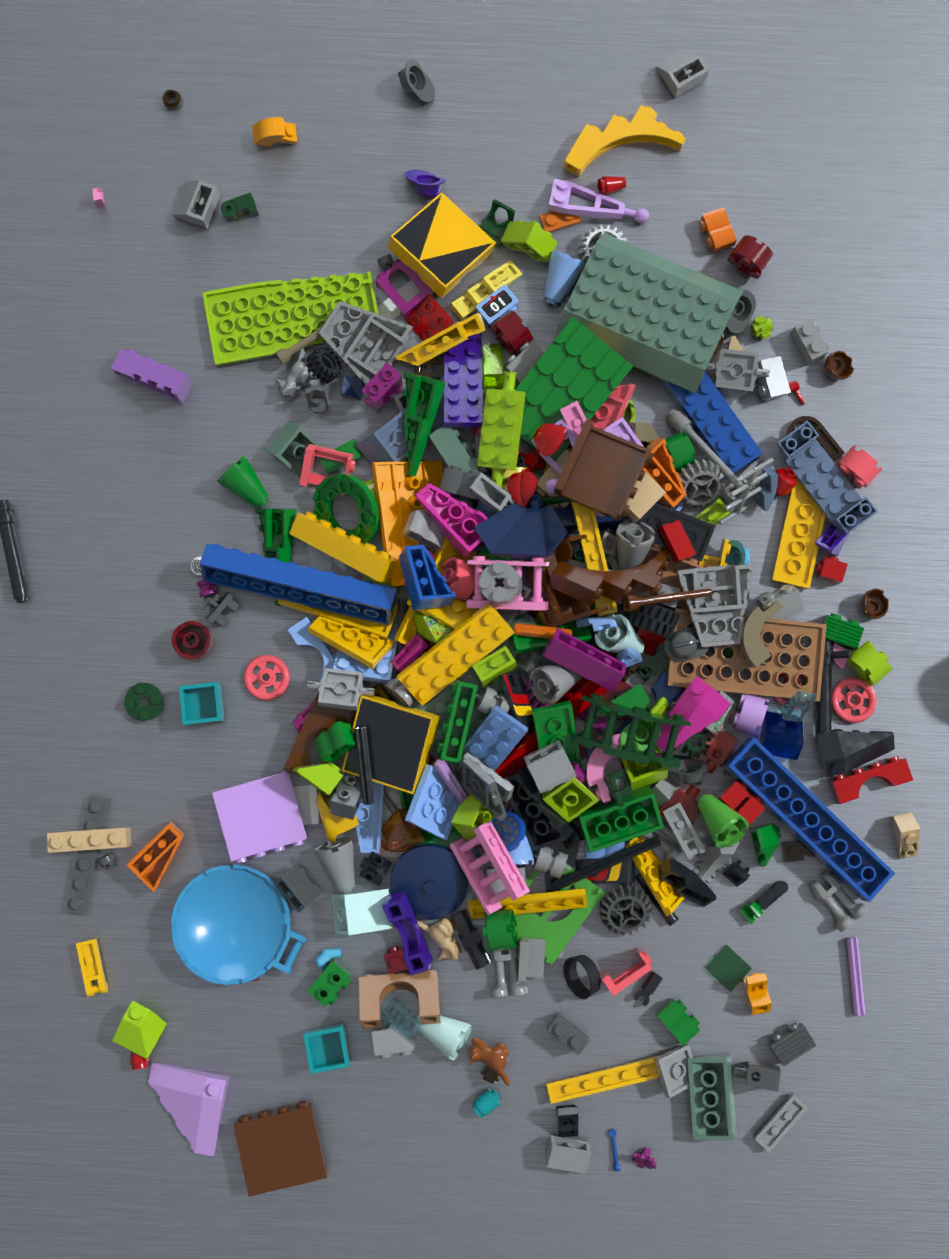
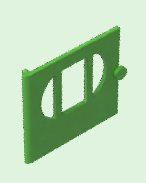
M541 849L532 851V854H540ZM571 867L570 870L563 871L562 875L565 876L576 870ZM533 870L527 878V887L530 886L540 871ZM587 878L571 885H574L575 889L586 890L588 907L573 909L568 916L557 921H547L552 911L544 912L541 916L537 913L515 915L517 922L515 930L518 933V940L521 941L522 937L546 940V963L551 965L554 963L605 894L601 888ZM571 885L562 888L560 891L568 890L571 887Z

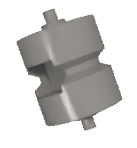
M487 686L480 695L476 694V698H478L476 710L487 714L497 705L506 713H511L506 695H497V691Z
M544 847L541 848L540 854H533V858H536L537 861L534 870L542 873L549 871L551 876L560 879L563 871L570 870L571 868L566 863L568 854L558 851L555 854L553 849Z

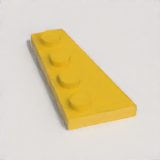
M640 837L633 838L625 845V848L627 849L644 840ZM652 849L633 857L634 863L666 916L672 914L684 898L673 893L674 886L658 879V866L663 862Z

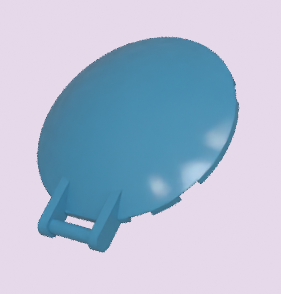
M243 865L218 866L195 877L179 895L172 913V940L180 959L194 974L216 984H243L260 977L272 967L290 974L292 964L302 944H305L307 940L306 937L290 930L289 907L277 885L264 873ZM290 937L296 940L283 965L279 963V960Z

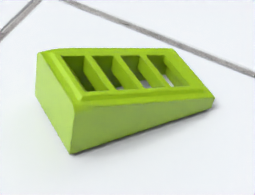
M664 697L657 699L647 712L665 715L669 711L667 699Z

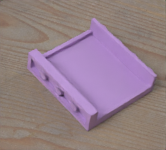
M287 772L212 793L230 861L235 860L236 864L247 861V856L254 855L255 858L265 856V851L273 849L274 853L285 850L284 846L292 844L293 847L304 844L303 840L307 839L290 775Z

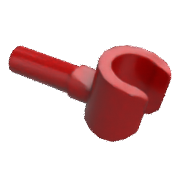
M797 381L789 382L790 391L795 392L800 403L804 405L806 402L799 391V383Z

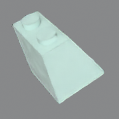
M374 889L331 895L335 934L355 935L393 928L392 923L388 922L382 907L386 896L391 895L389 890Z

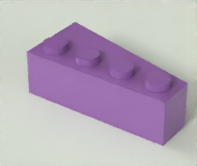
M120 349L111 367L115 374L182 404L192 386V382L187 374L172 369L165 364H159L149 357L139 356L137 352L131 349H127V351Z

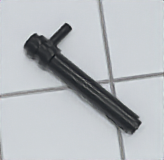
M0 500V534L12 593L17 603H23L28 601L29 592L15 529L16 519L15 515L12 514L14 511L13 505L10 504V500Z
M825 641L820 701H816V741L817 733L832 730V665H834V659L852 657L850 650L834 651L831 641Z

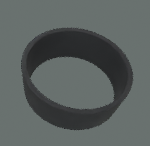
M578 955L566 959L563 967L564 977L573 994L580 999H587L596 993L601 986V977L595 963L586 955ZM577 961L588 974L590 990L583 985L578 976Z

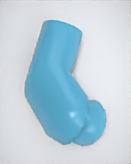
M341 948L324 949L316 958L315 964L317 968L324 970L327 968V963L331 958H342Z

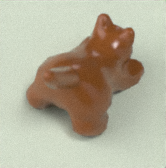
M472 1038L473 1046L467 1050L470 1059L469 1065L477 1061L485 1064L490 1070L500 1076L506 1086H509V1077L504 1072L507 1056L509 1055L508 1048L503 1043H496L495 1046L489 1047L482 1039Z

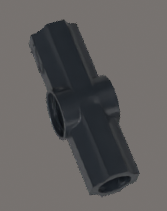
M466 909L451 915L450 917L458 931L460 942L464 950L468 952L475 969L478 970L490 964L491 961L482 944L481 936L477 928L473 926Z

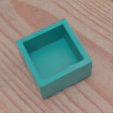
M211 682L179 686L182 725L190 726L225 722L221 683Z
M344 1023L305 1030L303 1037L310 1074L350 1066L351 1059Z

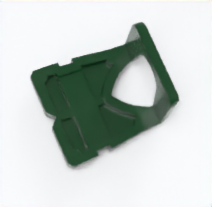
M495 199L492 201L491 210L482 220L479 227L496 242L495 245L500 247L503 244L501 239L509 221L514 220L515 210ZM499 207L505 209L508 213V220L503 223H496L495 213Z
M621 769L604 777L612 803L619 807L624 806L622 797L633 793L626 770ZM622 778L625 781V787L618 791L615 779Z

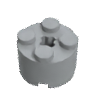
M496 562L484 569L479 579V586L482 594L494 604L507 605L519 598L522 592V579L512 566ZM502 581L504 587H500L498 582Z

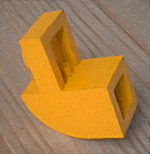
M282 117L266 118L252 126L255 145L271 147L277 142L292 145L297 143L296 124L284 122Z
M753 973L743 979L746 999L752 1016L771 1012V1000L767 991L768 980L765 973Z

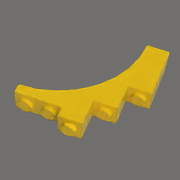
M641 105L631 123L623 116L614 114L604 132H601L594 125L586 124L566 157L563 168L580 177L586 167L598 156L620 145L650 142L665 145L680 152L686 138L679 131L669 129L663 122L655 121L657 113L651 107Z

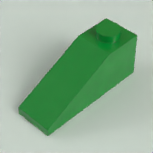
M641 684L610 701L629 708H633V706L645 709V712L650 710L648 706L652 704ZM600 707L597 709L595 718L609 717L610 710ZM618 713L617 716H626V714Z

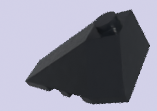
M833 729L817 733L819 765L826 777L847 773L895 749L893 732L870 731L867 733L860 732L859 730L847 732L842 729Z

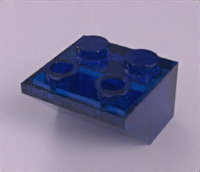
M766 711L759 742L773 756L798 760L804 745L803 718Z

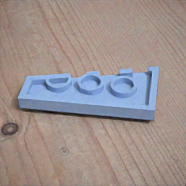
M372 781L374 803L363 805L361 801L356 813L358 820L356 831L361 853H371L373 851L380 854L384 785Z

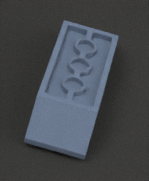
M444 376L439 380L444 382ZM444 391L430 434L444 426ZM406 407L376 431L369 433L355 444L371 466L372 462L401 461L406 457L405 452L408 451V440H405L404 410L407 409Z
M807 420L776 444L786 466L794 471L796 479L831 524L848 535L878 511L867 496L862 499L816 440L819 434Z

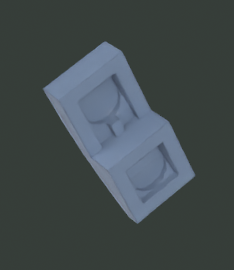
M769 466L762 469V474L766 472L768 476L762 479V485H760L762 490L756 493V504L764 511H768L771 507L778 483V474Z

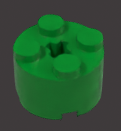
M685 431L665 439V446L669 455L672 456V463L676 472H682L681 467H688V463L694 464L695 459L693 455L696 452L688 435H685Z
M508 909L498 910L489 915L485 912L484 918L487 925L483 926V934L485 938L488 937V951L493 952L517 948L518 933L515 930L517 922L514 911Z

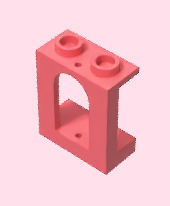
M309 444L305 450L299 485L306 487L309 483L319 485L328 477L312 473L315 456L344 463L346 465L345 474L350 475V472H354L356 461H353L354 454Z
M634 949L641 961L614 980L610 978L605 970L600 973L602 981L613 996L652 970L650 966L652 960L644 950Z

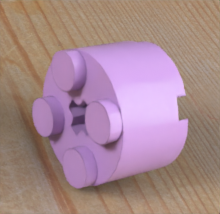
M742 694L738 704V708L741 711L740 713L736 712L732 723L735 730L758 737L759 728L762 726L769 700L751 694Z

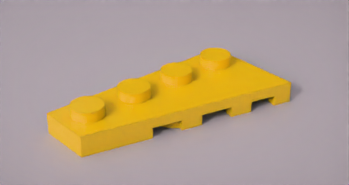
M408 598L407 604L412 607L410 598ZM454 599L450 606L420 609L418 611L427 616L434 617L438 620V623L443 626L447 625L455 630L481 608H467L466 602Z
M319 616L308 628L310 634L371 669H374L395 642L390 639L387 641L379 639L378 635L372 633L371 635L360 632L361 629L355 627H344L343 623Z

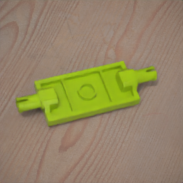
M508 371L504 372V382L501 390L487 389L477 462L478 467L491 468V480L501 488L504 472L506 470H516L526 395L523 391L514 390L517 373H508Z

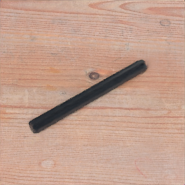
M654 836L576 870L560 879L552 881L553 889L558 891L660 846L661 841L658 836Z

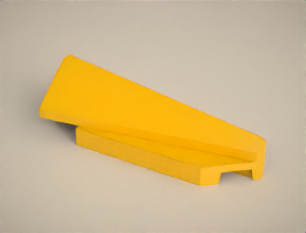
M476 313L395 357L397 360L420 366L467 341V337L486 331L480 313Z

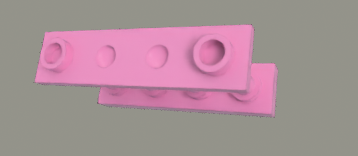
M473 556V560L467 561V564H475V592L472 599L467 600V608H482L490 602L495 609L548 610V601H543L541 597L542 566H549V562H544V558H532V561L485 560V556ZM496 562L513 565L514 569L520 574L521 579L522 566H534L533 597H531V601H523V597H521L522 592L516 601L507 605L494 604L490 600L484 599L479 586L483 565H491ZM499 581L498 584L502 587V581Z
M491 821L475 828L476 837L468 842L462 838L449 845L487 915L502 908L500 901L510 896L512 901L530 892ZM481 843L486 854L476 859L471 849ZM491 861L496 871L486 877L480 866ZM500 878L506 889L495 895L490 884Z

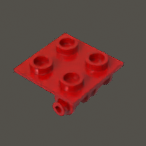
M431 294L405 319L408 325L413 326L414 332L422 341L447 329L455 322Z

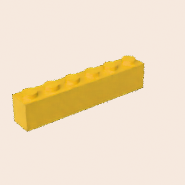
M297 513L289 534L378 582H389L397 563L396 560L391 558V554L385 551L378 552L376 546L369 543H361L359 537L346 535L345 530L339 527H331L332 523L323 519H316L317 515L313 513Z

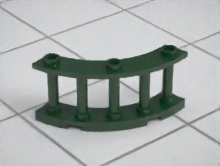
M591 693V696H582V700L591 704L584 731L572 733V742L593 749V746L603 749L604 754L644 764L656 761L659 762V766L680 767L681 760L674 757L673 750L680 725L691 726V722L684 719L685 716L673 713V716L645 712V709L633 706V708L625 707L602 699L603 696ZM598 706L610 710L605 733L601 739L593 737L591 733ZM618 713L632 716L626 743L623 746L613 744L611 741ZM640 718L654 721L648 747L644 751L636 750L633 747ZM662 723L672 724L665 751L663 753H656L655 748Z

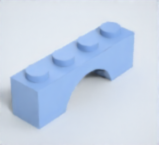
M306 617L290 627L288 631L299 647L309 646L320 651L324 659V668L319 676V680H321L325 668L333 669L336 654L334 651L330 653L327 646L330 644L308 632V628L314 622V619L310 621Z

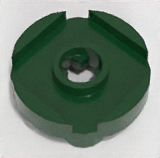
M139 682L127 691L124 707L127 713L136 720H152L163 710L162 692L153 684ZM147 697L148 706L143 705L141 707L140 699Z

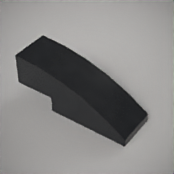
M669 858L658 866V879L674 886L673 893L702 907L717 899L714 892L700 877L673 858Z

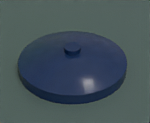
M432 843L420 844L406 850L396 860L391 871L390 888L392 894L405 891L416 918L433 920L453 913L462 904L468 891V878L451 849Z

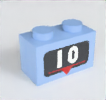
M504 284L475 307V313L481 314L483 323L490 329V326L510 311L516 313L519 300Z

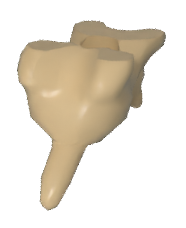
M443 918L441 921L435 922L430 926L417 921L419 927L428 933L430 938L439 946L440 955L437 958L438 960L458 959V955L462 953L460 944L452 937L455 927L451 920Z

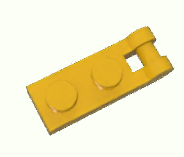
M97 938L76 943L87 997L94 996L95 993H108V985L105 980ZM97 979L98 985L93 986L92 980Z

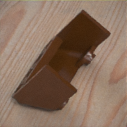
M586 534L563 539L551 556L547 558L531 557L530 560H524L532 561V558H544V562H549V566H542L541 597L543 601H548V610H538L541 621L545 626L554 627L608 610L607 606L591 610L588 604L580 600H574L573 597L549 587L552 571L560 561L565 563L572 558L573 550L571 544L585 539ZM525 566L533 591L534 566Z

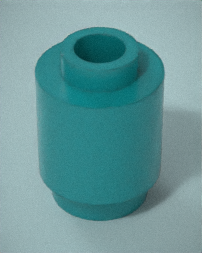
M488 1088L474 1100V1104L471 1106L476 1114L482 1118L484 1115L488 1116L501 1104L499 1101L501 1096L495 1089L490 1090Z

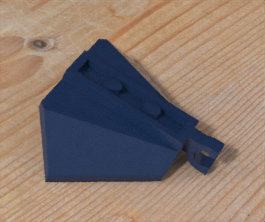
M540 494L533 495L531 508H525L513 503L474 527L491 555L510 556L511 559L530 560L531 557L547 558L551 556L566 536L567 531L551 504L542 508L544 503L540 500Z

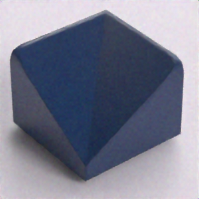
M344 376L341 396L360 400L363 381L357 377Z

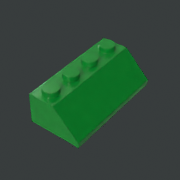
M649 785L633 790L632 794L622 797L624 806H616L612 801L606 804L600 801L577 816L590 853L664 828L655 794Z

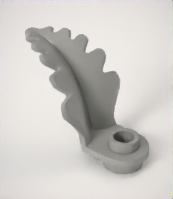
M739 841L728 848L726 845L721 846L722 848H718L716 845H704L705 854L697 855L702 862H695L694 865L698 869H694L693 872L704 882H711L710 876L713 878L717 877L715 871L723 873V865L727 867L732 865L731 856L738 847Z

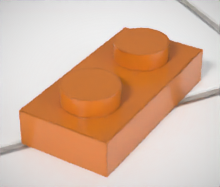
M551 211L539 216L543 230L549 233L581 223L579 215Z

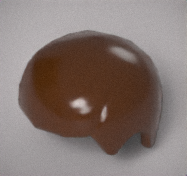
M843 351L830 353L824 364L825 371L830 378L836 380L849 378L855 370L852 367L853 359Z
M871 589L860 599V608L868 618L879 619L885 616L889 610V599L885 597L882 589Z

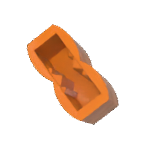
M724 207L702 214L699 225L701 231L705 232L708 237L706 238V244L709 249L716 253L735 246L736 236Z

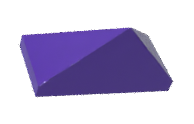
M831 524L815 542V545L838 556L849 534L846 535Z

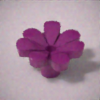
M644 1147L642 1154L634 1153L631 1161L638 1163L637 1166L639 1168H644L645 1165L648 1169H656L657 1165L654 1162V1158L650 1157L651 1149Z

